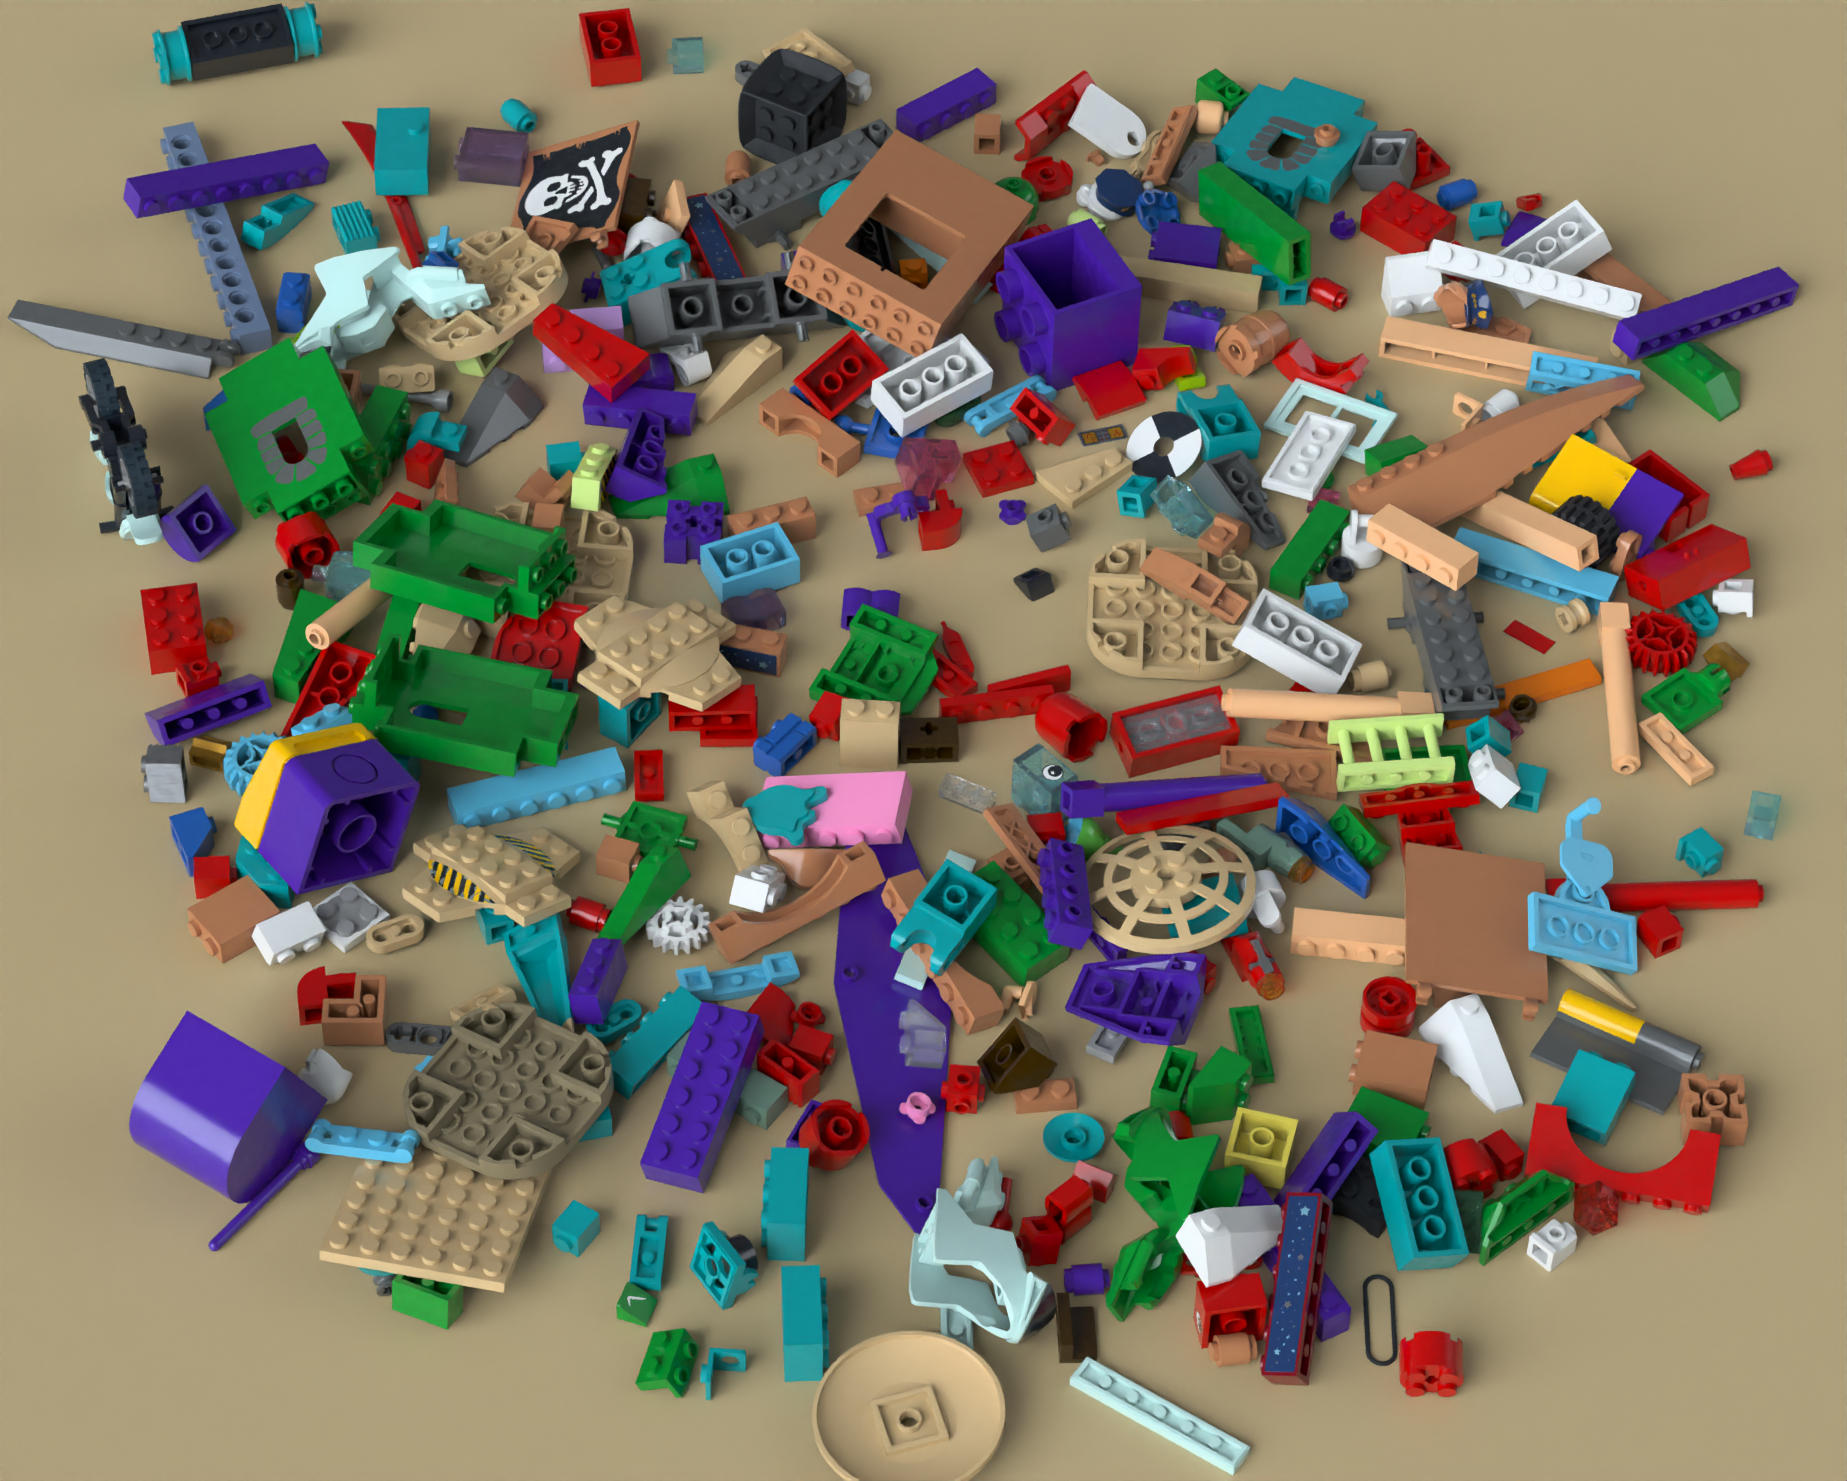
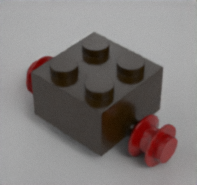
M629 173L617 230L607 232L608 247L601 249L606 255L619 256L623 254L631 227L643 221L646 217L657 218V210H652V206H655L656 190H652L651 179L637 178Z

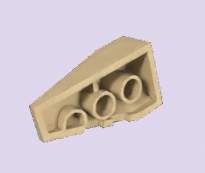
M760 335L741 342L726 353L697 395L698 415L696 419L709 426L783 371L782 347L766 336Z
M421 603L413 620L412 628L416 629L415 642L410 643L409 652L414 655L419 644L470 654L482 629L471 617ZM416 705V706L412 707L411 710L413 711L415 708H417V707L420 706V705Z

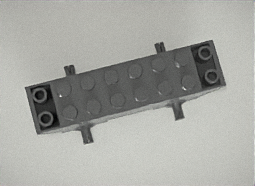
M878 119L705 196V200L735 232L745 235L756 248L767 243L778 242L785 251H788V248L790 250L793 247V242L787 235L801 228V220L820 212L819 201L822 194L841 180L848 179L853 181L892 135L893 131L882 119Z
M794 251L783 253L786 268L781 271L767 272L763 276L716 281L714 278H693L690 262H682L678 264L681 274L680 280L672 283H662L660 287L631 295L627 298L635 346L640 349L692 343L693 354H698V352L700 354L705 352L703 346L705 342L797 333L798 342L802 343L810 340L808 331L843 328L845 323L844 317L785 285L795 258Z
M1401 561L1404 617L1387 618L1388 630L1405 628L1410 634L1412 644H1416L1424 674V693L1432 694L1435 713H1443L1444 721L1483 718L1486 715L1490 716V710L1499 708L1498 700H1505L1506 693L1505 688L1495 689L1477 626V623H1484L1483 612H1473L1466 584L1455 591Z

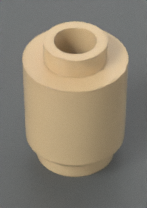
M1382 660L1355 665L1349 671L1347 677L1352 692L1359 691V693L1387 688L1389 681L1392 680V673L1388 664H1384Z

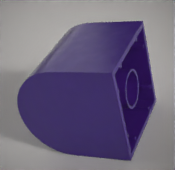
M186 1011L137 1092L131 1109L129 1130L131 1138L137 1145L233 1202L242 1204L252 1201L288 1165L295 1154L294 1150L301 1144L328 1099L286 1067L193 1013Z

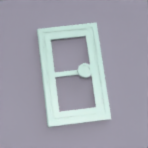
M1296 378L1264 423V429L1289 437L1296 425L1285 421L1303 395L1336 406L1337 408L1331 415V418L1337 419L1344 409L1377 420L1359 448L1348 444L1341 455L1365 464L1364 449L1380 444L1397 419L1398 413Z

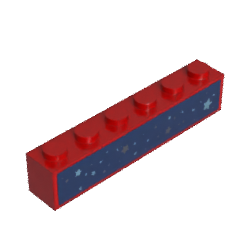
M707 193L686 197L690 219L681 235L682 239L689 244L691 259L697 261L700 278H714L716 281L746 277L715 210L705 200V196H708Z

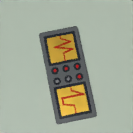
M1123 424L1077 433L1083 447L1128 438Z

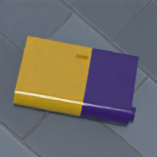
M1572 434L1532 492L1529 505L1552 514L1572 496L1582 495L1583 497H1591L1593 501L1597 500L1601 503V506L1607 508L1609 514L1616 520L1615 524L1620 530L1619 536L1621 533H1627L1629 530L1642 535L1637 560L1656 551L1654 541L1684 498V494Z

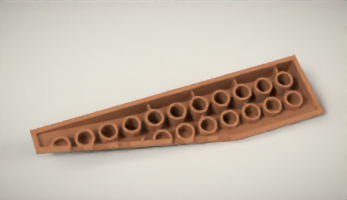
M1628 374L1562 391L1496 415L1438 443L1431 444L1418 453L1408 455L1403 460L1391 466H1386L1379 472L1361 478L1356 483L1348 486L1347 490L1352 510H1358V514L1375 515L1387 504H1391L1435 528L1493 499L1496 496V490L1501 487L1507 489L1514 483L1513 478L1520 473L1526 475L1532 471V465L1535 462H1544L1564 447L1572 434H1576L1579 431L1584 433L1592 427V421L1598 417L1601 419L1607 417L1613 406H1622L1645 389L1644 384Z

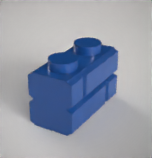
M283 273L276 306L277 328L281 333L302 334L306 327L312 298L310 275L307 273Z
M793 713L788 714L783 720L778 719L773 724L771 731L765 737L760 736L753 745L755 766L765 772L768 771L773 777L786 775L817 745V729L812 724L806 721L803 722L800 717Z

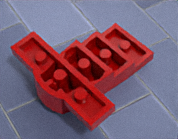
M1473 780L1444 784L1418 783L1402 786L1395 790L1359 794V805L1364 818L1379 819L1387 815L1396 814L1398 838L1404 867L1406 842L1463 851V846L1455 832V821L1447 808H1467L1471 805L1480 804V794L1475 790Z

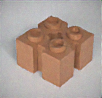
M1682 1073L1677 1094L1679 1115H1682L1680 1123L1682 1144L1686 1143L1689 1131L1693 1129L1721 1134L1720 1145H1744L1748 1128L1747 1106L1743 1104L1745 1097L1743 1075L1719 1074L1717 1080H1707L1706 1074Z

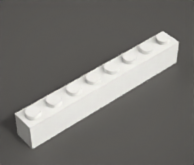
M1433 239L1424 267L1472 281L1475 279L1482 280L1487 285L1619 320L1637 315L1642 297L1640 293Z

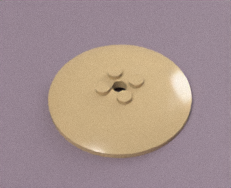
M924 1331L886 1333L867 1339L850 1348L826 1371L817 1387L812 1404V1425L817 1446L825 1461L846 1481H968L982 1470L997 1450L1003 1436L1006 1416L1002 1387L987 1362L974 1350L955 1339ZM906 1418H914L918 1421L912 1427H906L901 1424L902 1420Z

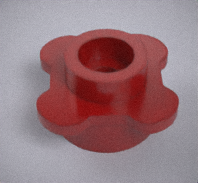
M803 1002L797 1011H792L790 1014L792 1022L814 1029L817 1025L824 1024L826 1020L821 1008L813 1002Z

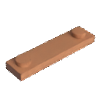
M1195 105L1172 108L1141 178L1142 183L1151 181L1154 186L1167 184L1198 113Z

